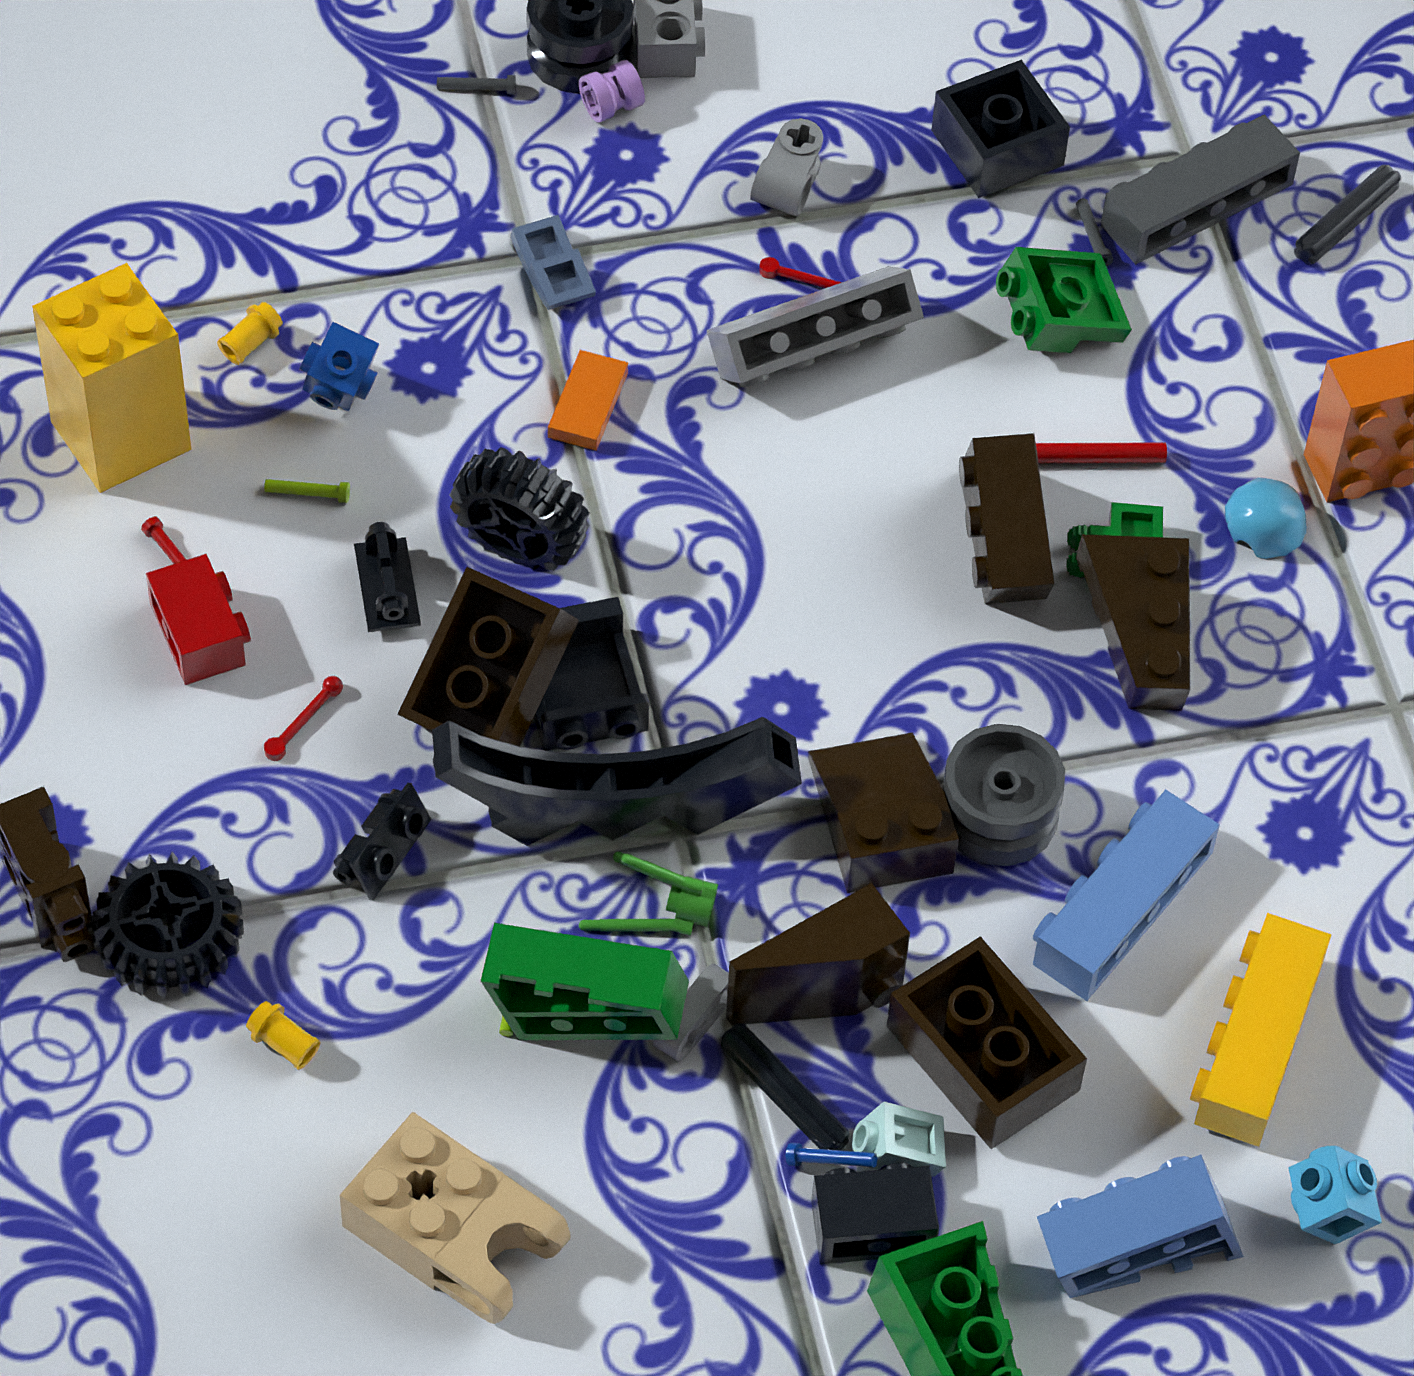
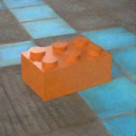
M1414 340L1327 360L1303 454L1326 502L1344 498L1357 499L1368 492L1392 486L1401 488L1414 483Z

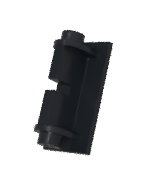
M386 522L373 523L370 525L369 532L365 536V542L354 544L368 633L421 626L406 537L397 538L396 532Z
M407 782L402 791L392 789L390 793H383L379 797L374 809L361 825L364 833L370 835L364 837L355 834L342 853L338 854L334 860L336 868L333 870V875L335 878L346 885H350L354 880L359 881L369 900L374 901L432 820L412 783Z

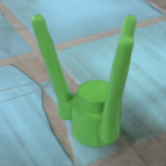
M617 851L613 854L614 861L672 885L666 911L676 913L675 919L581 920L578 924L579 929L583 931H674L691 936L694 924L708 927L719 884L689 876L684 877L646 860Z

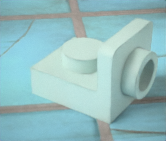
M882 1102L857 1124L853 1132V1151L876 1153L878 1158L876 1167L857 1166V1172L879 1170L883 1165L907 1163L913 1167L930 1166L931 1176L935 1177L946 1168L943 1116Z

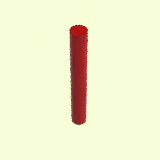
M1166 442L1036 443L1038 463H1166L1167 460Z

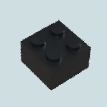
M1021 59L936 91L931 131L977 197L981 198L1064 166L1070 126Z

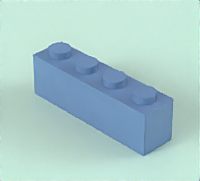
M1166 789L1152 805L1147 802L1143 803L1132 817L1128 826L1130 831L1121 841L1116 838L1112 839L1104 848L1098 858V868L1089 878L1081 875L1067 893L1065 903L1067 904L1057 915L1050 912L1042 919L1033 935V940L1037 942L1033 965L1085 1001H1088L1213 854L1220 824Z

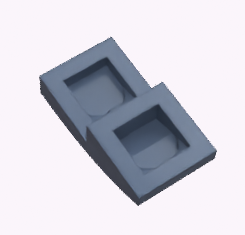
M559 215L512 228L510 238L535 291L548 310L595 296L596 290L578 249H572Z

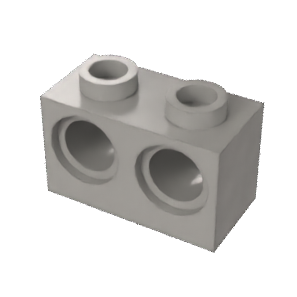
M633 0L636 64L639 77H695L696 57H705L704 27H695V21L702 20V0Z

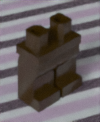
M43 786L0 804V854L2 862L33 922L35 936L41 948L54 943L62 961L68 962L94 950L93 939L88 931V928L92 927V915L86 878L79 864L71 865L69 851L63 844L59 843L53 803Z

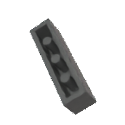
M1265 114L1248 123H1239L1232 127L1228 133L1208 143L1201 142L1195 145L1188 153L1170 162H1161L1155 165L1148 173L1130 182H1121L1115 185L1106 193L1101 227L1136 265L1293 185L1300 152Z

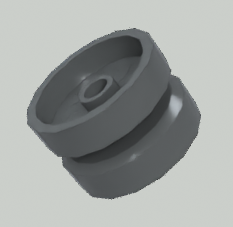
M993 724L974 729L956 742L946 760L942 789L945 793L959 838L957 849L963 855L982 864L1011 866L1030 861L1048 847L1057 831L1065 787V768L1058 751L1042 735L1022 726Z

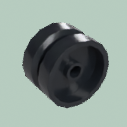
M528 0L526 8L528 28L527 57L531 70L543 83L560 91L580 94L579 79L582 76L592 72L603 74L608 72L612 64L622 60H628L631 63L633 54L632 28L634 22L632 0Z

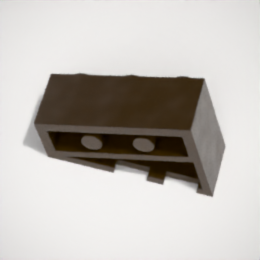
M1035 434L972 438L965 456H960L959 476L966 505L965 522L967 535L969 538H972L975 557H972L974 587L982 588L985 604L1047 599L1055 583Z
M1082 534L1076 560L1080 572L1084 573L1092 596L1091 603L1096 617L1100 619L1108 641L1107 648L1128 708L1182 711L1190 692L1189 538Z

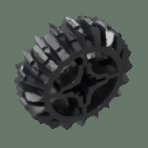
M500 447L496 452L485 448L480 455L474 454L470 461H467L453 482V489L449 494L453 500L450 508L458 515L456 522L459 526L469 530L468 537L470 539L478 540L483 544L484 551L491 550L500 558L508 559L515 564L528 565L532 570L542 566L546 570L554 571L559 565L565 566L581 547L590 526L587 522L590 512L582 505L584 497L571 490L573 483L568 480H562L557 475V469H548L543 466L540 458L533 461L528 459L522 451L512 455L506 448Z
M173 852L167 858V863L157 864V861L149 854L146 860V867L139 869L128 862L125 868L126 879L110 875V881L108 882L109 892H98L96 900L97 910L93 911L91 916L92 930L94 931L92 939L95 951H98V954H100L102 966L107 972L115 971L116 980L121 986L134 981L135 990L141 996L151 986L157 987L158 995L164 1000L171 987H179V991L187 997L190 991V983L194 981L208 989L211 982L210 971L225 975L228 968L227 958H237L240 950L238 939H241L244 934L243 919L240 918L243 912L241 901L238 899V896H234V888L229 878L220 880L219 871L215 868L214 864L201 870L200 861L197 860L195 855L185 864H179L178 857ZM162 914L166 915L168 924L172 925L173 937L169 935L167 925L163 924Z

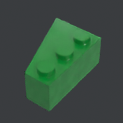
M494 923L481 977L482 985L518 1040H677L689 985L686 974L674 953L669 950Z

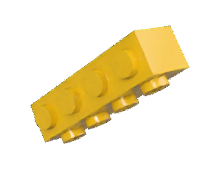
M1267 913L1260 933L1249 930L1239 962L1248 964L1244 978L1233 975L1223 1007L1232 1010L1228 1024L1216 1022L1206 1053L1216 1056L1212 1069L1210 1071L1200 1067L1191 1092L1190 1100L1199 1103L1194 1125L1258 1147L1260 1146L1332 934Z

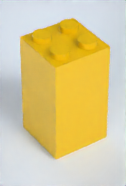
M127 263L32 306L51 423L100 493L192 450L178 333Z

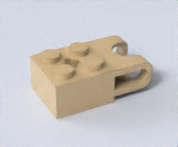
M412 1112L340 1194L342 1227L431 1289L439 1288L480 1318L492 1324L501 1322L513 1308V1291L510 1282L491 1263L492 1259L504 1250L516 1248L524 1249L544 1259L553 1258L571 1238L568 1224L557 1210L415 1112Z

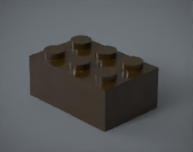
M466 567L397 715L431 731L450 721L478 735L520 747L579 620L556 606Z
M981 936L891 993L887 1028L990 1149L1007 1140L1080 1091L1087 1057Z

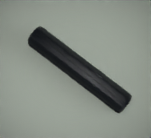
M1387 164L1379 166L1296 240L1295 256L1302 259L1306 265L1315 264L1399 189L1400 173L1393 170Z
M736 1023L722 1035L721 1048L819 1149L842 1150L848 1144L849 1130L745 1024Z

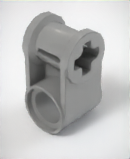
M799 118L792 119L782 126L767 158L759 166L752 185L750 200L797 217L801 214L808 199L810 189L816 176L819 174L821 163L818 154L823 143V133L816 123Z

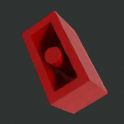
M207 553L146 573L150 605L185 685L246 666L244 644L251 642L246 620L241 611L237 613L232 612L228 602L233 601L227 577L224 571L214 572Z

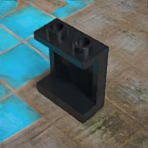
M619 597L560 608L579 621L534 715L543 750L548 751L558 748L571 750L588 742L609 738L626 739L639 732L648 731L649 701L647 694L640 691L624 637V614Z

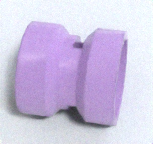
M628 60L612 64L608 72L603 74L592 72L579 79V90L583 104L595 122L600 123L612 118L616 110L621 108L632 110L642 106L645 102L641 79L632 63Z

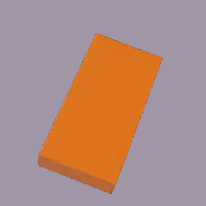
M580 350L549 422L548 438L597 451L628 375V362Z

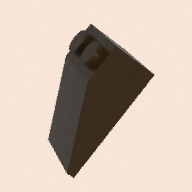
M913 732L808 751V760L847 893L856 892L871 883L875 888L954 873L959 838L945 793Z
M871 883L729 961L726 1019L733 1026L736 1023L746 1025L852 1016L863 1012L871 1006L875 1008L883 1007L890 1003L891 993L903 986L910 932Z

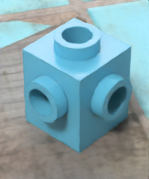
M1334 1145L1317 1148L1309 1154V1158L1288 1167L1293 1188L1291 1202L1298 1214L1301 1230L1333 1244H1338L1382 1223L1375 1193L1377 1178L1368 1160Z

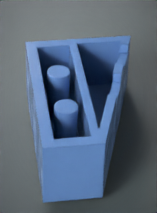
M1202 1155L1193 1158L1181 1156L1170 1159L1163 1163L1158 1171L1137 1179L1134 1177L1117 1179L1109 1183L1104 1191L1084 1199L1074 1197L1061 1200L1054 1204L1049 1212L1037 1216L1057 1277L1069 1298L1140 1282L1141 1276L1139 1271L1170 1263L1174 1273L1192 1270L1193 1263L1191 1258L1223 1251L1227 1261L1244 1257L1222 1196Z

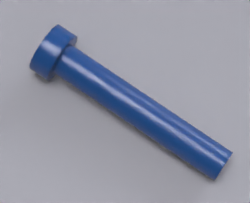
M789 1143L785 1154L786 1162L789 1166H800L804 1162L876 1167L878 1161L876 1153L803 1148L800 1143Z

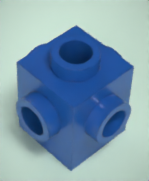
M332 322L322 344L319 345L312 342L301 363L299 370L307 373L302 390L310 393V398L324 408L337 410L340 407L349 411L356 397L366 400L378 372L371 370L370 367L374 361L379 343Z

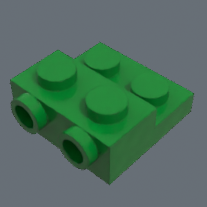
M1015 247L1003 267L997 273V293L1001 297H1008L1013 310L1011 315L1012 331L1017 336H1023L1028 350L1072 353L1080 340L1123 343L1132 331L1101 253Z

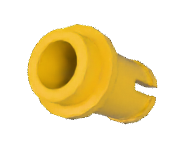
M261 302L258 306L255 304L250 305L246 310L247 316L217 341L220 351L232 363L236 365L241 364L267 338L275 339L279 335L278 328L283 324L282 319L277 311L266 302Z
M268 1001L261 1003L253 1011L246 1023V1028L252 1032L251 1039L256 1043L264 1041L290 1061L296 1069H302L317 1053L321 1045L320 1040L312 1037L284 1015L285 1008L281 1004L272 1005Z

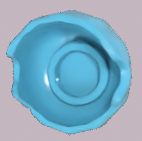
M1268 478L1253 479L1237 488L1225 505V520L1228 523L1227 527L1234 542L1237 543L1242 540L1248 543L1258 558L1266 559L1286 556L1301 545L1307 532L1306 514L1301 498L1293 487L1282 481Z

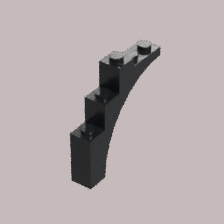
M760 717L725 733L687 744L647 751L610 754L558 753L519 747L478 735L450 721L432 730L435 777L488 806L491 826L526 846L577 821L613 841L663 815L699 835L802 784L796 737L764 717Z

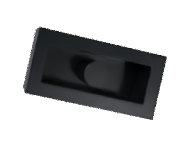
M895 1163L884 1167L882 1170L856 1172L850 1168H837L826 1172L824 1175L814 1176L811 1205L820 1264L877 1260L879 1256L938 1236L939 1223L930 1166L913 1167L907 1163Z

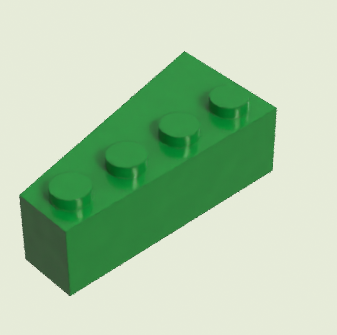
M983 1221L879 1256L867 1293L911 1376H1023L1021 1369L1016 1366L1011 1346L1014 1339L1009 1320L1004 1319L998 1296L1000 1285L995 1265H991L986 1249L988 1238Z

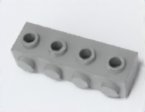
M887 266L706 331L720 379L737 382L740 387H748L768 380V374L783 368L786 371H792L807 367L815 363L814 357L830 351L831 354L852 351L861 346V340L876 335L877 338H886L899 334L906 330V324L923 319L924 316L911 270Z

